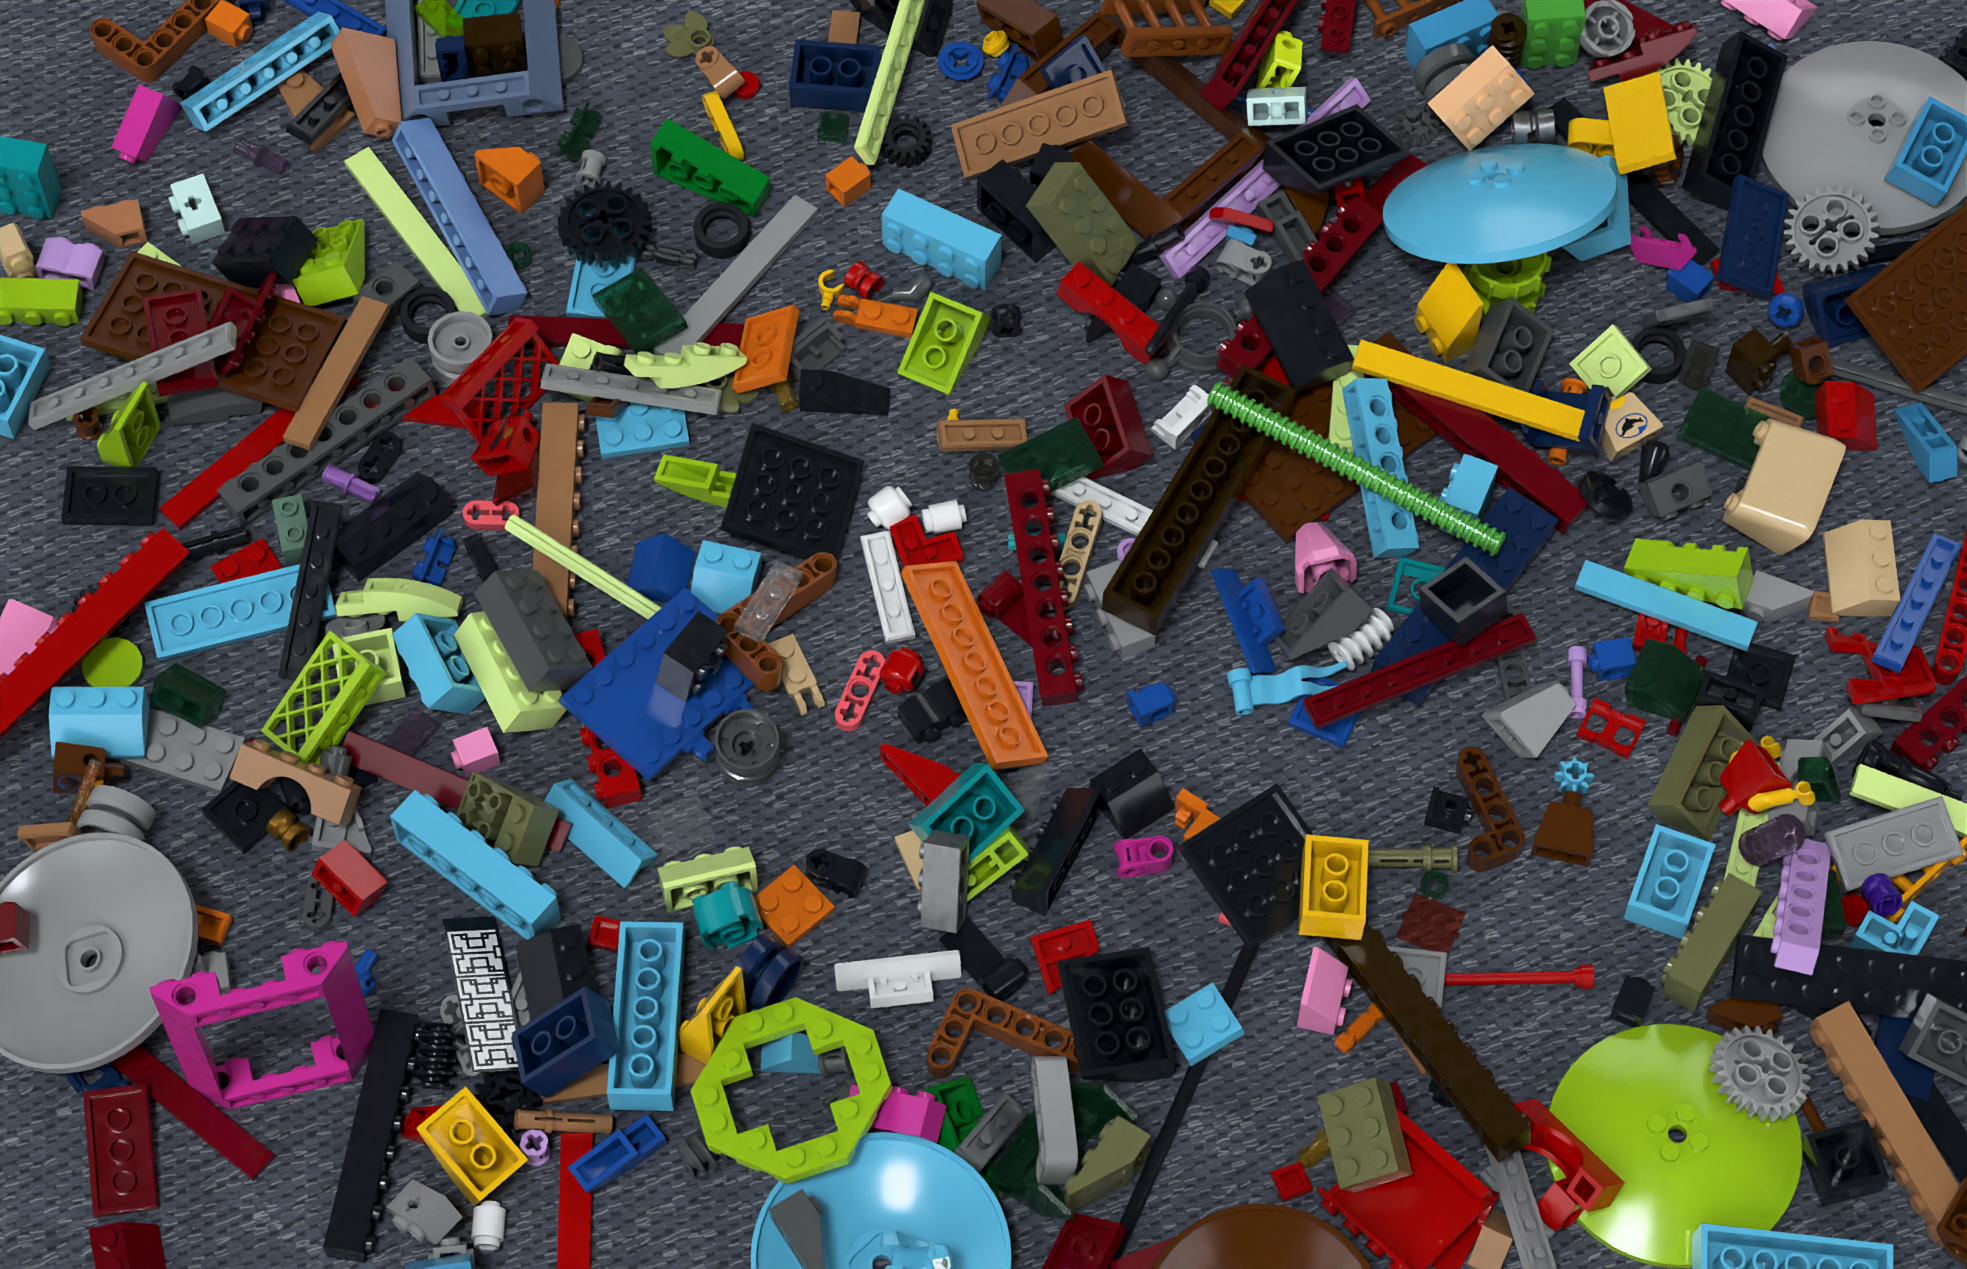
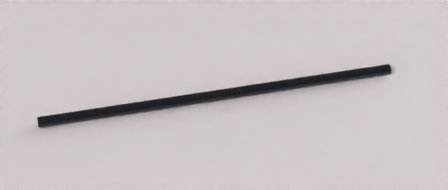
M1243 943L1221 993L1230 1010L1234 1005L1260 944L1249 950ZM1211 1055L1193 1066L1189 1065L1120 1219L1119 1223L1125 1227L1126 1232L1111 1262L1120 1259L1123 1255Z

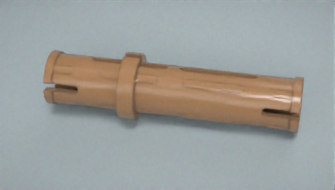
M544 1108V1111L517 1109L514 1115L515 1130H542L546 1134H551L552 1131L611 1134L613 1124L612 1114L553 1112L552 1108Z

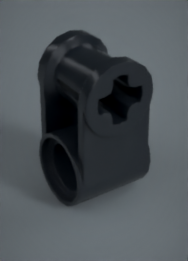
M815 849L808 854L805 873L806 877L814 885L829 889L836 894H840V892L845 893L850 899L856 897L867 871V867L855 859L831 853L825 849ZM820 864L824 865L820 868V870L815 869L818 868Z

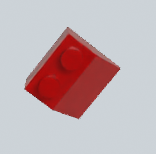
M1825 381L1815 393L1817 433L1838 440L1846 445V450L1877 451L1874 394L1855 382Z

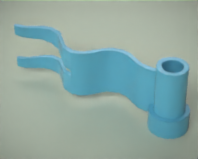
M1347 661L1319 668L1301 665L1293 667L1284 673L1271 676H1252L1250 669L1247 668L1231 670L1227 673L1228 685L1233 691L1236 715L1252 714L1254 712L1253 706L1283 704L1298 696L1315 695L1336 687L1320 686L1302 681V679L1328 677L1347 668Z

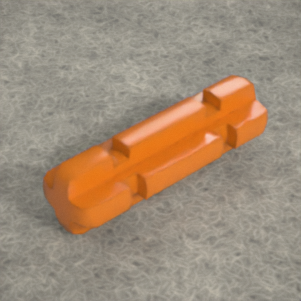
M1373 1003L1366 1009V1013L1363 1012L1346 1029L1345 1033H1341L1336 1038L1335 1046L1342 1053H1349L1355 1047V1042L1359 1043L1375 1027V1022L1379 1023L1384 1018Z

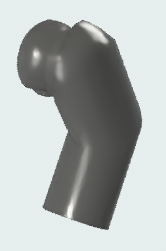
M919 273L908 287L893 286V301L921 300L931 289V277L927 273Z

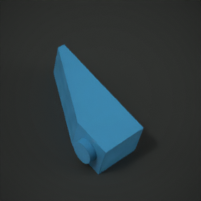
M1918 402L1894 408L1895 416L1916 466L1926 480L1932 483L1957 477V446L1923 403Z

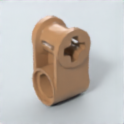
M706 46L697 53L695 57L697 66L724 100L746 82L735 67L714 46Z

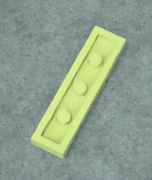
M1348 345L1355 359L1358 345ZM1352 365L1347 375L1333 379L1328 436L1331 444L1338 443L1339 448H1347L1348 453L1353 451L1342 388L1355 379L1364 378V373L1351 369Z

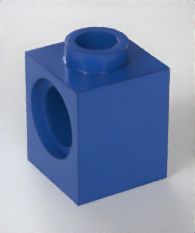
M1630 637L1594 642L1592 652L1587 656L1590 672H1595L1597 682L1633 677L1636 660Z

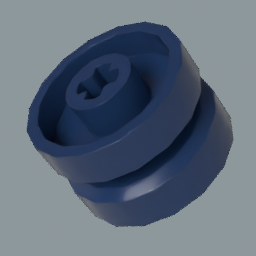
M763 933L748 946L736 966L742 968L745 1000L751 997V1007L756 1010L782 1002L797 981L803 966V957L789 948L780 951V942Z

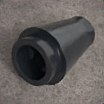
M1647 440L1645 446L1641 447L1639 483L1661 474L1670 457L1667 444L1657 440Z

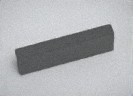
M1004 1093L956 1148L954 1153L964 1159L979 1173L1030 1112Z

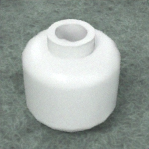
M886 486L868 500V506L871 511L867 515L877 528L883 525L885 529L889 530V526L911 515L909 508L913 505L899 486L895 489L892 486Z

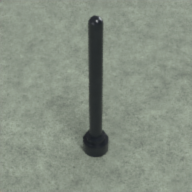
M1193 266L1186 274L1184 279L1185 288L1145 346L1147 354L1153 355L1156 353L1195 292L1203 291L1208 285L1210 274L1204 267Z

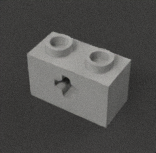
M413 1179L386 1207L394 1216L391 1220L392 1223L401 1232L406 1233L409 1231L418 1241L422 1242L425 1239L434 1245H437L462 1218L446 1196Z

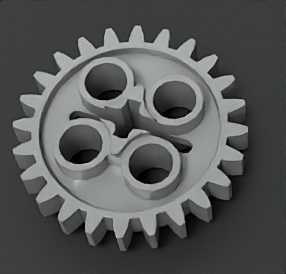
M1827 185L1825 193H1822L1818 187H1815V196L1813 197L1805 192L1804 203L1795 200L1797 210L1789 209L1788 214L1791 219L1784 221L1785 227L1788 229L1784 231V239H1788L1786 248L1787 250H1792L1791 258L1793 260L1800 258V268L1809 264V273L1811 274L1819 268L1821 277H1824L1827 270H1831L1833 277H1836L1838 269H1842L1845 274H1848V266L1850 265L1857 270L1859 269V259L1864 262L1869 261L1866 252H1875V245L1873 243L1879 242V234L1875 232L1880 231L1879 223L1875 222L1878 219L1877 212H1871L1872 203L1863 204L1865 201L1863 194L1854 198L1853 188L1845 194L1843 193L1842 185H1839L1836 192H1832L1831 186ZM1834 208H1839L1843 210V212L1837 216L1829 214V211ZM1809 224L1818 226L1814 231H1806L1804 229ZM1851 230L1859 232V235L1854 238L1845 236ZM1825 246L1834 248V251L1829 254L1822 253L1820 250Z
M1747 1025L1741 1031L1735 1027L1730 1034L1726 1032L1714 1046V1052L1709 1057V1060L1713 1062L1709 1067V1071L1716 1073L1711 1081L1721 1084L1717 1093H1727L1728 1098L1725 1102L1727 1104L1733 1101L1737 1103L1736 1112L1744 1108L1747 1110L1748 1118L1757 1113L1760 1122H1763L1767 1116H1769L1772 1122H1775L1779 1116L1785 1120L1790 1114L1794 1115L1806 1101V1094L1810 1091V1087L1806 1084L1811 1079V1076L1803 1074L1808 1065L1799 1064L1798 1062L1802 1054H1793L1791 1052L1794 1047L1793 1044L1786 1046L1782 1044L1784 1036L1781 1035L1777 1039L1773 1038L1771 1029L1766 1034H1762L1760 1026H1756L1752 1032Z

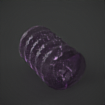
M1781 814L1742 833L1739 838L1740 853L1751 865L1758 867L1768 865L1777 859L1798 851L1805 841L1804 827L1801 821L1794 815Z

